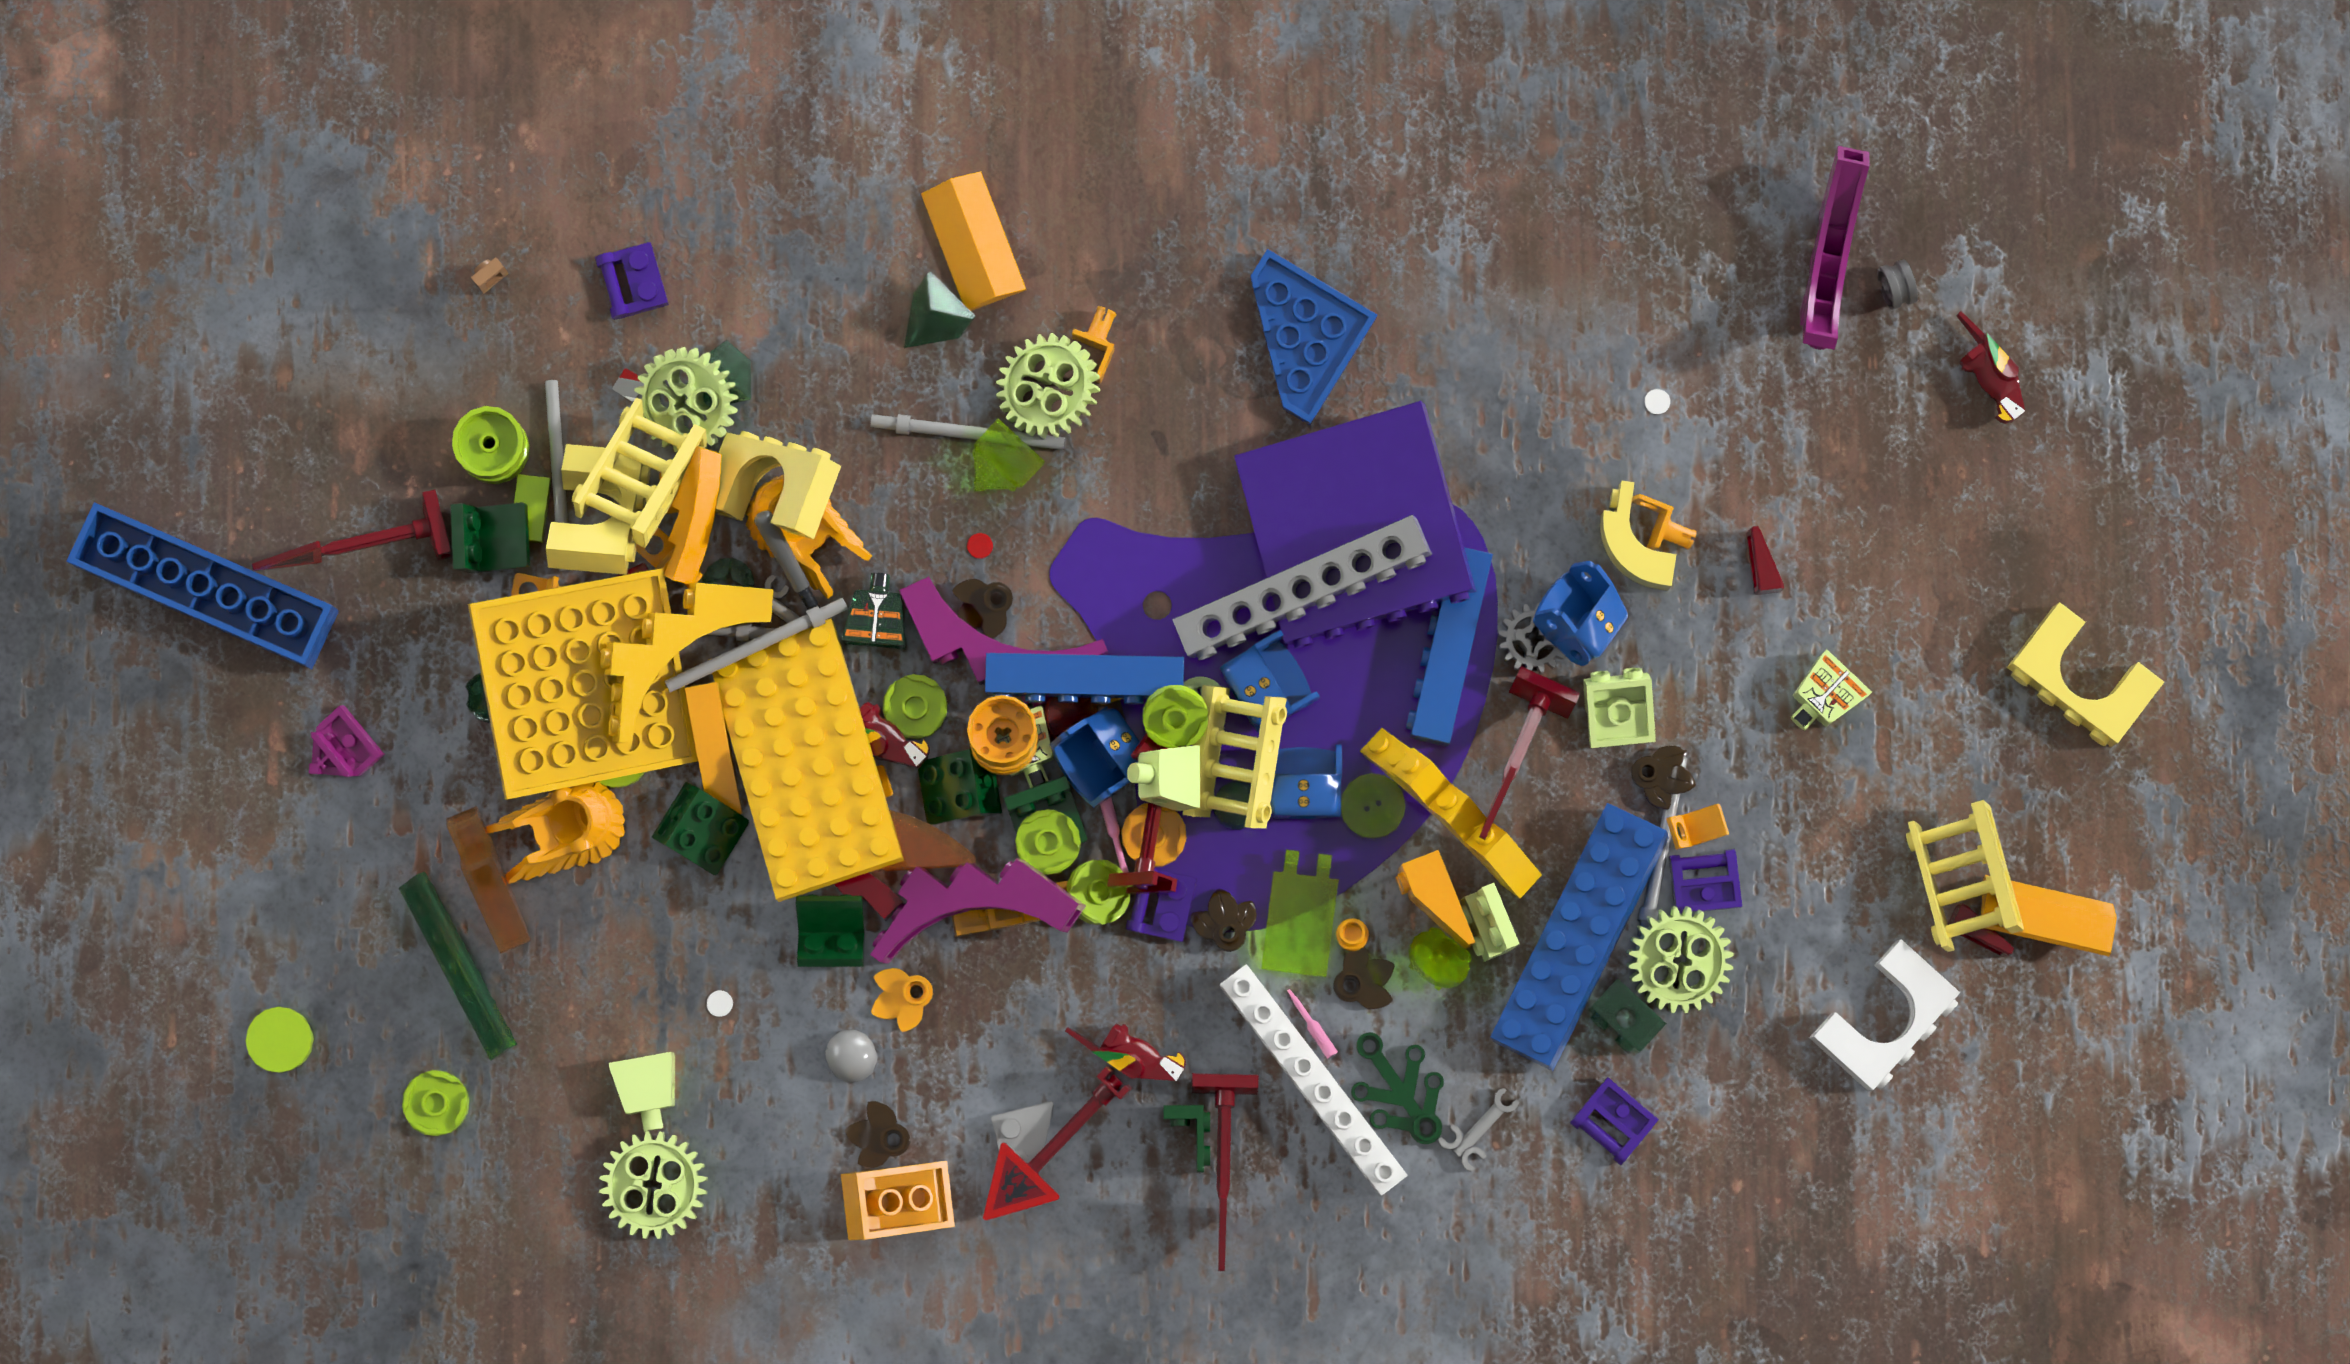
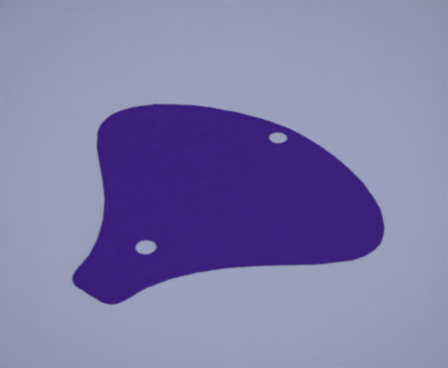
M1453 505L1464 547L1489 553L1483 536L1474 522L1462 509ZM1089 518L1076 527L1050 567V580L1053 587L1081 615L1097 641L1103 639L1109 653L1107 655L1184 657V682L1194 677H1207L1216 681L1221 687L1229 688L1219 668L1247 651L1254 644L1281 630L1279 622H1275L1276 628L1259 635L1257 631L1245 636V642L1233 647H1228L1225 644L1215 649L1217 652L1215 655L1198 660L1197 657L1187 656L1173 622V619L1267 579L1255 532L1213 538L1165 537L1136 532L1106 519ZM1492 562L1448 747L1411 739V730L1406 729L1409 711H1416L1419 698L1413 697L1417 678L1423 679L1426 669L1425 666H1420L1424 646L1430 648L1433 635L1427 634L1431 615L1438 616L1440 604H1438L1437 609L1424 613H1419V609L1406 612V618L1388 622L1387 618L1376 620V626L1369 629L1357 631L1356 626L1344 630L1345 635L1334 639L1326 640L1325 635L1313 638L1312 645L1295 649L1294 644L1288 645L1284 643L1283 639L1280 640L1301 668L1311 693L1317 691L1320 698L1308 707L1286 718L1282 725L1279 749L1309 747L1334 751L1335 744H1341V817L1329 819H1275L1270 817L1266 828L1245 827V815L1212 809L1210 817H1192L1183 815V811H1176L1186 826L1187 839L1184 849L1175 861L1164 867H1155V869L1197 878L1187 923L1188 926L1193 927L1191 922V914L1193 912L1208 911L1210 897L1217 889L1229 892L1236 900L1237 905L1242 902L1253 901L1257 917L1255 924L1247 931L1261 930L1315 909L1345 892L1380 866L1428 819L1431 813L1399 784L1367 760L1360 750L1383 728L1409 748H1415L1430 759L1451 784L1453 783L1474 739L1494 668L1498 638V597L1496 575ZM1154 591L1165 593L1172 603L1170 613L1160 620L1149 618L1143 610L1145 597ZM1272 596L1266 601V607L1269 612L1276 611ZM1247 607L1240 609L1236 615L1239 625L1246 624L1251 618V612ZM1218 620L1210 622L1207 626V634L1210 638L1216 637L1221 631V624ZM1198 689V694L1201 696V691ZM1230 690L1229 698L1236 700L1235 696ZM1124 698L1120 699L1126 722L1139 741H1141L1146 734L1143 724V708L1147 699H1144V704L1138 705L1124 704ZM1226 713L1225 732L1259 738V733L1250 724L1246 715ZM1222 744L1219 763L1254 770L1256 751ZM1217 777L1214 795L1248 803L1251 783ZM1135 783L1137 807L1148 802L1139 798L1138 783ZM1227 930L1225 933H1232L1234 931Z

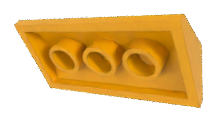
M981 171L948 179L921 193L966 313L1026 291Z
M2011 881L2024 927L2023 931L2013 933L2012 935L2110 956L2117 920L2113 904ZM1990 893L1982 895L1981 915L1994 912V908L1999 907L1996 895H1991ZM1999 924L1986 928L2011 934L2004 926L2000 927Z

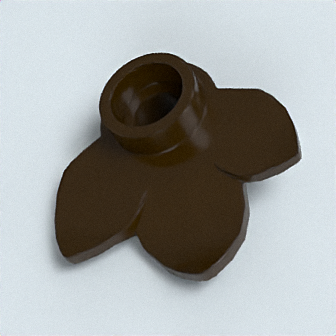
M968 579L953 588L952 592L964 602L957 613L959 618L974 629L982 627L985 635L992 639L1003 632L1007 624L1006 611L1013 602L1012 592L1007 585L1001 582H992L987 585L979 579ZM999 592L1002 594L1003 600L1000 604H993L990 601L992 593Z
M1679 746L1660 747L1652 757H1641L1633 764L1631 770L1632 779L1637 786L1644 789L1646 800L1652 806L1668 810L1672 800L1671 794H1682L1695 788L1696 783L1691 773L1685 767L1680 766L1687 755V750ZM1644 767H1651L1654 775L1650 778L1644 777L1642 769Z
M1217 889L1210 897L1208 911L1193 912L1191 914V922L1196 933L1201 938L1214 940L1219 949L1232 952L1243 946L1246 940V931L1255 924L1257 913L1253 901H1246L1237 905L1236 900L1229 892ZM1227 930L1235 932L1234 937L1230 939L1223 937Z
M1365 946L1357 951H1349L1343 961V971L1334 979V992L1339 999L1345 1002L1357 1001L1367 1009L1383 1008L1393 1001L1391 995L1383 986L1391 978L1395 965L1384 959L1369 960ZM1346 980L1355 982L1356 988L1353 992H1347L1344 989L1343 984Z
M869 1101L867 1104L868 1120L855 1122L845 1129L849 1140L862 1149L858 1158V1164L868 1168L882 1166L890 1156L895 1157L905 1153L910 1145L909 1132L905 1127L897 1124L895 1112L889 1106L876 1101ZM891 1134H897L900 1137V1143L897 1146L889 1145L888 1137Z

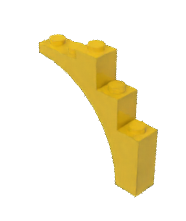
M689 583V589H685L683 596V607L687 609V615L653 612L648 613V619L643 620L642 638L646 639V645L607 642V649L603 648L601 652L600 665L601 668H605V675L617 676V683L613 682L611 688V701L615 702V716H610L608 726L609 735H613V742L632 743L636 718L646 692L658 673L679 651L696 639L723 627L741 623L771 622L773 589Z
M1381 728L1360 750L1367 760L1399 784L1436 817L1487 868L1503 887L1519 899L1542 876L1508 833L1496 824H1492L1485 840L1479 838L1486 816L1468 795L1452 785L1436 765L1415 748H1409L1385 729Z

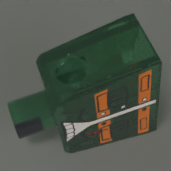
M871 573L870 590H855L842 635V641L845 645L906 650L903 599L900 593L889 592L891 575Z

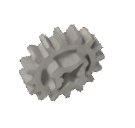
M1538 603L1534 611H1530L1527 604L1523 605L1522 614L1515 609L1512 610L1511 617L1513 621L1504 619L1502 622L1507 631H1499L1498 637L1505 639V642L1499 645V650L1508 651L1504 661L1508 662L1513 659L1516 662L1514 665V670L1516 671L1522 665L1531 671L1533 668H1537L1539 674H1543L1545 670L1544 665L1547 664L1551 669H1554L1556 667L1554 657L1562 660L1565 656L1564 653L1544 637L1533 623L1534 615L1539 606ZM1530 619L1529 625L1526 628L1514 629L1521 621ZM1535 628L1536 638L1541 639V641L1536 644L1531 652V642L1525 639V637H1529ZM1513 644L1520 646L1524 652V657L1517 653ZM1543 649H1553L1547 657L1537 660L1540 651Z

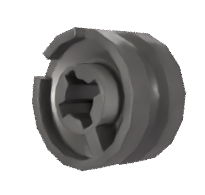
M1906 260L1896 261L1894 266L1891 267L1888 265L1879 267L1877 271L1878 281L1882 282L1883 289H1881V292L1889 309L1894 310L1900 308L1903 303L1910 305L1918 301L1916 281Z

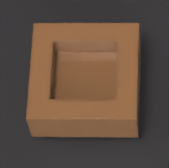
M495 257L492 261L487 259L475 268V274L471 278L484 294L509 273Z

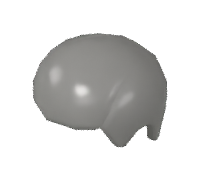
M855 1029L843 1030L834 1035L827 1044L825 1051L826 1060L832 1073L838 1079L849 1083L859 1082L873 1073L877 1063V1053L872 1041L866 1034Z

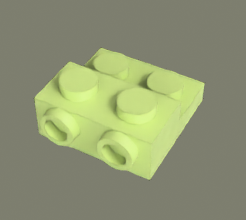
M1626 668L1623 670V675L1610 676L1608 671H1595L1590 673L1591 678L1583 679L1585 711L1587 713L1589 745L1591 748L1656 742L1652 679L1648 672L1643 673L1641 668Z
M1495 883L1484 886L1477 892L1467 895L1460 900L1462 910L1474 935L1475 943L1472 945L1477 956L1482 955L1484 962L1508 953L1519 945Z

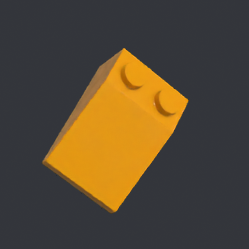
M1439 850L1401 864L1398 869L1399 873L1395 877L1401 894L1407 893L1410 901L1464 949L1471 947L1475 940Z
M947 1161L841 1174L848 1240H867L955 1227Z

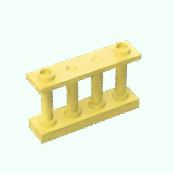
M636 398L631 407L627 406L623 410L619 419V427L584 485L579 484L576 487L572 496V502H574L576 517L582 518L590 506L629 524L633 533V542L646 548L676 496L696 446L705 448L707 437L706 429L696 424L693 425L689 434L684 433L681 435L644 418L642 400ZM637 428L676 446L678 452L673 460L668 459L666 461L627 442ZM622 454L661 472L662 479L657 486L653 485L651 487L612 469L619 455ZM604 480L645 498L647 504L642 512L637 511L635 513L596 495Z
M1203 685L1201 697L1208 708V726L1204 735L1193 744V746H1200V808L1183 810V815L1210 817L1211 810L1214 809L1245 815V827L1266 828L1272 812L1270 802L1282 725L1287 716V709L1285 707L1287 698L1265 696L1264 705L1230 699V688ZM1231 712L1261 718L1259 738L1225 732L1226 713ZM1221 745L1255 750L1254 770L1220 764ZM1221 777L1251 783L1249 802L1216 797L1214 795L1216 778Z
M1984 800L1971 803L1973 813L1969 814V818L1927 831H1922V827L1915 821L1908 822L1910 832L1906 833L1907 842L1911 852L1916 851L1935 925L1931 926L1932 935L1936 945L1941 944V947L1948 952L1954 951L1951 938L1997 924L2000 927L2004 926L2011 934L2024 930L1991 807ZM1969 831L1979 832L1982 844L1977 846L1978 849L1935 862L1930 861L1926 844ZM1978 862L1987 863L1990 876H1986L1985 881L1939 894L1934 875ZM1987 893L1996 895L1999 907L1994 908V912L1947 924L1943 906Z

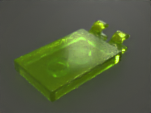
M1286 849L1283 872L1273 871L1261 969L1326 977L1339 879L1329 878L1332 855L1318 853L1316 876L1296 874L1299 851Z

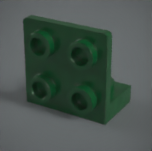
M520 502L485 507H474L463 503L451 504L453 569L473 574L527 568L530 566L528 506L526 503Z
M971 749L927 759L918 769L927 825L933 826L971 816H993L1002 813L996 774L981 767L973 757Z
M1066 776L1004 798L1016 834L1026 817L1036 811L1051 809L1062 812L1071 818L1079 830L1081 844L1087 842V835Z
M685 782L653 833L652 838L712 875H717L748 826L749 820L703 790Z
M814 894L796 896L798 967H864L865 928L862 897L848 894L840 896H819Z
M1163 1105V1120H1170L1171 1127L1190 1126V1120H1196L1197 1173H1204V1166H1210V1146H1204V1133H1210V1112H1204V1105Z

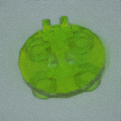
M1370 773L1359 776L1348 784L1342 794L1341 814L1343 821L1351 831L1361 838L1376 839L1387 836L1397 829L1404 817L1406 804L1403 792L1395 781L1385 775ZM1376 801H1381L1382 805L1377 806ZM1369 806L1370 811L1366 812L1364 807Z
M1431 927L1428 931L1421 932L1412 939L1408 948L1409 960L1411 962L1408 967L1412 970L1415 969L1423 979L1435 985L1434 988L1438 991L1442 987H1457L1466 979L1469 972L1471 955L1468 950L1460 947L1453 939L1446 936L1441 929Z

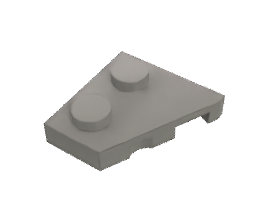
M1053 1101L991 1116L999 1149L1000 1145L1005 1142L1025 1162L1029 1163L1045 1147L1054 1107Z

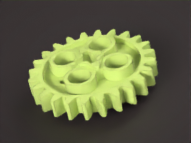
M1051 333L1047 342L1039 334L1037 336V344H1033L1029 339H1026L1025 350L1017 346L1014 347L1018 355L1016 358L1006 356V360L1011 364L1009 368L1002 367L999 369L1006 375L1005 379L996 381L1000 387L1004 388V390L996 394L999 399L1005 401L999 407L1004 412H1009L1005 417L1011 423L1016 422L1015 427L1020 431L1026 428V433L1032 437L1038 432L1041 438L1046 439L1048 431H1050L1055 438H1058L1060 428H1063L1069 434L1071 433L1070 423L1074 422L1081 426L1082 423L1079 416L1081 414L1085 416L1091 415L1086 409L1087 404H1097V401L1091 397V393L1100 392V388L1092 384V382L1100 379V376L1092 371L1097 364L1092 359L1088 360L1091 354L1085 349L1081 350V345L1077 341L1070 344V339L1064 335L1059 341L1058 337ZM1045 360L1043 369L1035 372L1036 364ZM1073 370L1072 378L1069 381L1063 382L1065 373ZM1028 376L1046 385L1053 383L1059 389L1073 391V395L1062 394L1050 387L1043 389L1037 383L1023 381V378ZM1033 390L1032 398L1028 402H1023L1025 393ZM1057 400H1062L1061 407L1057 411L1052 412L1053 403Z
M685 347L678 348L676 353L673 349L665 351V357L661 354L653 357L655 364L649 363L644 366L649 374L644 373L638 376V379L644 383V386L634 389L635 392L642 395L643 417L683 435L690 432L683 421L684 416H688L692 420L693 425L696 424L706 429L707 443L710 446L717 444V436L721 438L726 435L727 431L723 426L729 427L734 424V421L728 415L738 411L737 408L730 405L731 401L738 399L737 395L729 394V389L735 386V382L726 383L724 380L730 373L729 370L720 373L718 368L721 361L709 363V352L702 354L699 358L698 348L691 349L689 353H687ZM680 370H683L688 375L687 385L680 380ZM704 392H707L712 398L711 407L706 405L703 400ZM661 394H664L668 398V408H665L661 404ZM685 395L688 397V399L686 400L687 405H685L684 403L686 399ZM662 440V447L665 448L670 445ZM673 445L674 452H678L677 447Z
M1675 906L1671 907L1670 916H1667L1660 909L1658 910L1659 920L1656 921L1652 917L1647 916L1650 926L1645 928L1638 925L1637 928L1642 934L1641 937L1630 938L1637 946L1636 949H1628L1626 953L1635 957L1634 961L1626 963L1628 968L1636 969V972L1629 976V979L1632 982L1641 981L1635 990L1638 993L1648 990L1644 1000L1650 1003L1657 998L1656 1007L1660 1010L1666 1003H1668V1009L1671 1013H1675L1678 1005H1680L1684 1013H1688L1689 1004L1691 1003L1695 1008L1701 1010L1700 1000L1704 998L1712 1004L1713 999L1710 993L1714 991L1722 994L1723 991L1718 986L1719 982L1729 983L1730 981L1723 973L1724 970H1733V966L1726 963L1725 959L1734 956V953L1724 950V947L1730 944L1731 941L1728 938H1719L1725 930L1723 927L1718 926L1712 929L1715 923L1713 917L1710 916L1703 922L1704 912L1698 910L1692 917L1691 908L1685 906L1682 915H1680L1678 908ZM1683 931H1686V932H1687V935H1686V937H1685V939H1684L1683 946H1682V950H1681V945H1682L1681 933H1682ZM1666 933H1672L1674 941L1671 947L1661 949L1659 946L1661 936ZM1697 938H1704L1706 942L1705 949L1699 954H1694L1691 950L1693 941ZM1682 954L1687 959L1686 962H1680L1678 967L1673 962L1674 957H1680ZM1660 966H1667L1669 972L1667 978L1663 981H1655V970ZM1693 970H1699L1700 981L1694 986H1688L1686 983L1687 975ZM1678 973L1679 985L1677 988H1674L1673 983Z
M646 1131L644 1141L641 1142L640 1138L634 1134L632 1135V1146L622 1141L620 1142L623 1150L621 1154L615 1151L610 1152L616 1160L614 1164H603L605 1168L610 1170V1174L600 1176L599 1179L608 1182V1187L599 1190V1193L609 1194L610 1199L606 1200L602 1205L603 1207H614L609 1218L613 1219L620 1216L622 1219L619 1222V1228L622 1229L626 1225L631 1224L630 1235H635L639 1229H642L643 1238L648 1239L651 1230H654L657 1239H662L663 1229H666L673 1236L675 1235L674 1225L678 1224L681 1228L686 1229L687 1225L684 1218L686 1216L691 1219L697 1218L692 1211L693 1206H704L702 1202L697 1200L698 1195L707 1194L708 1191L699 1188V1183L707 1181L708 1177L698 1176L697 1172L705 1167L703 1163H693V1160L698 1155L696 1151L689 1154L685 1153L689 1145L688 1142L682 1143L679 1147L676 1146V1135H672L668 1142H665L664 1132L660 1131L656 1140H653L651 1133ZM656 1156H660L661 1160L656 1181L662 1183V1187L654 1191L653 1212L648 1215L647 1206L650 1200L651 1189L646 1187V1181H652L654 1176V1160ZM638 1157H644L648 1162V1169L641 1176L635 1175L631 1166L632 1162ZM671 1161L677 1162L681 1167L680 1176L675 1180L667 1179L664 1174L665 1166ZM632 1190H638L643 1196L641 1206L636 1209L630 1208L626 1201L628 1193ZM666 1194L672 1195L676 1201L675 1209L668 1214L662 1212L659 1207L660 1199Z

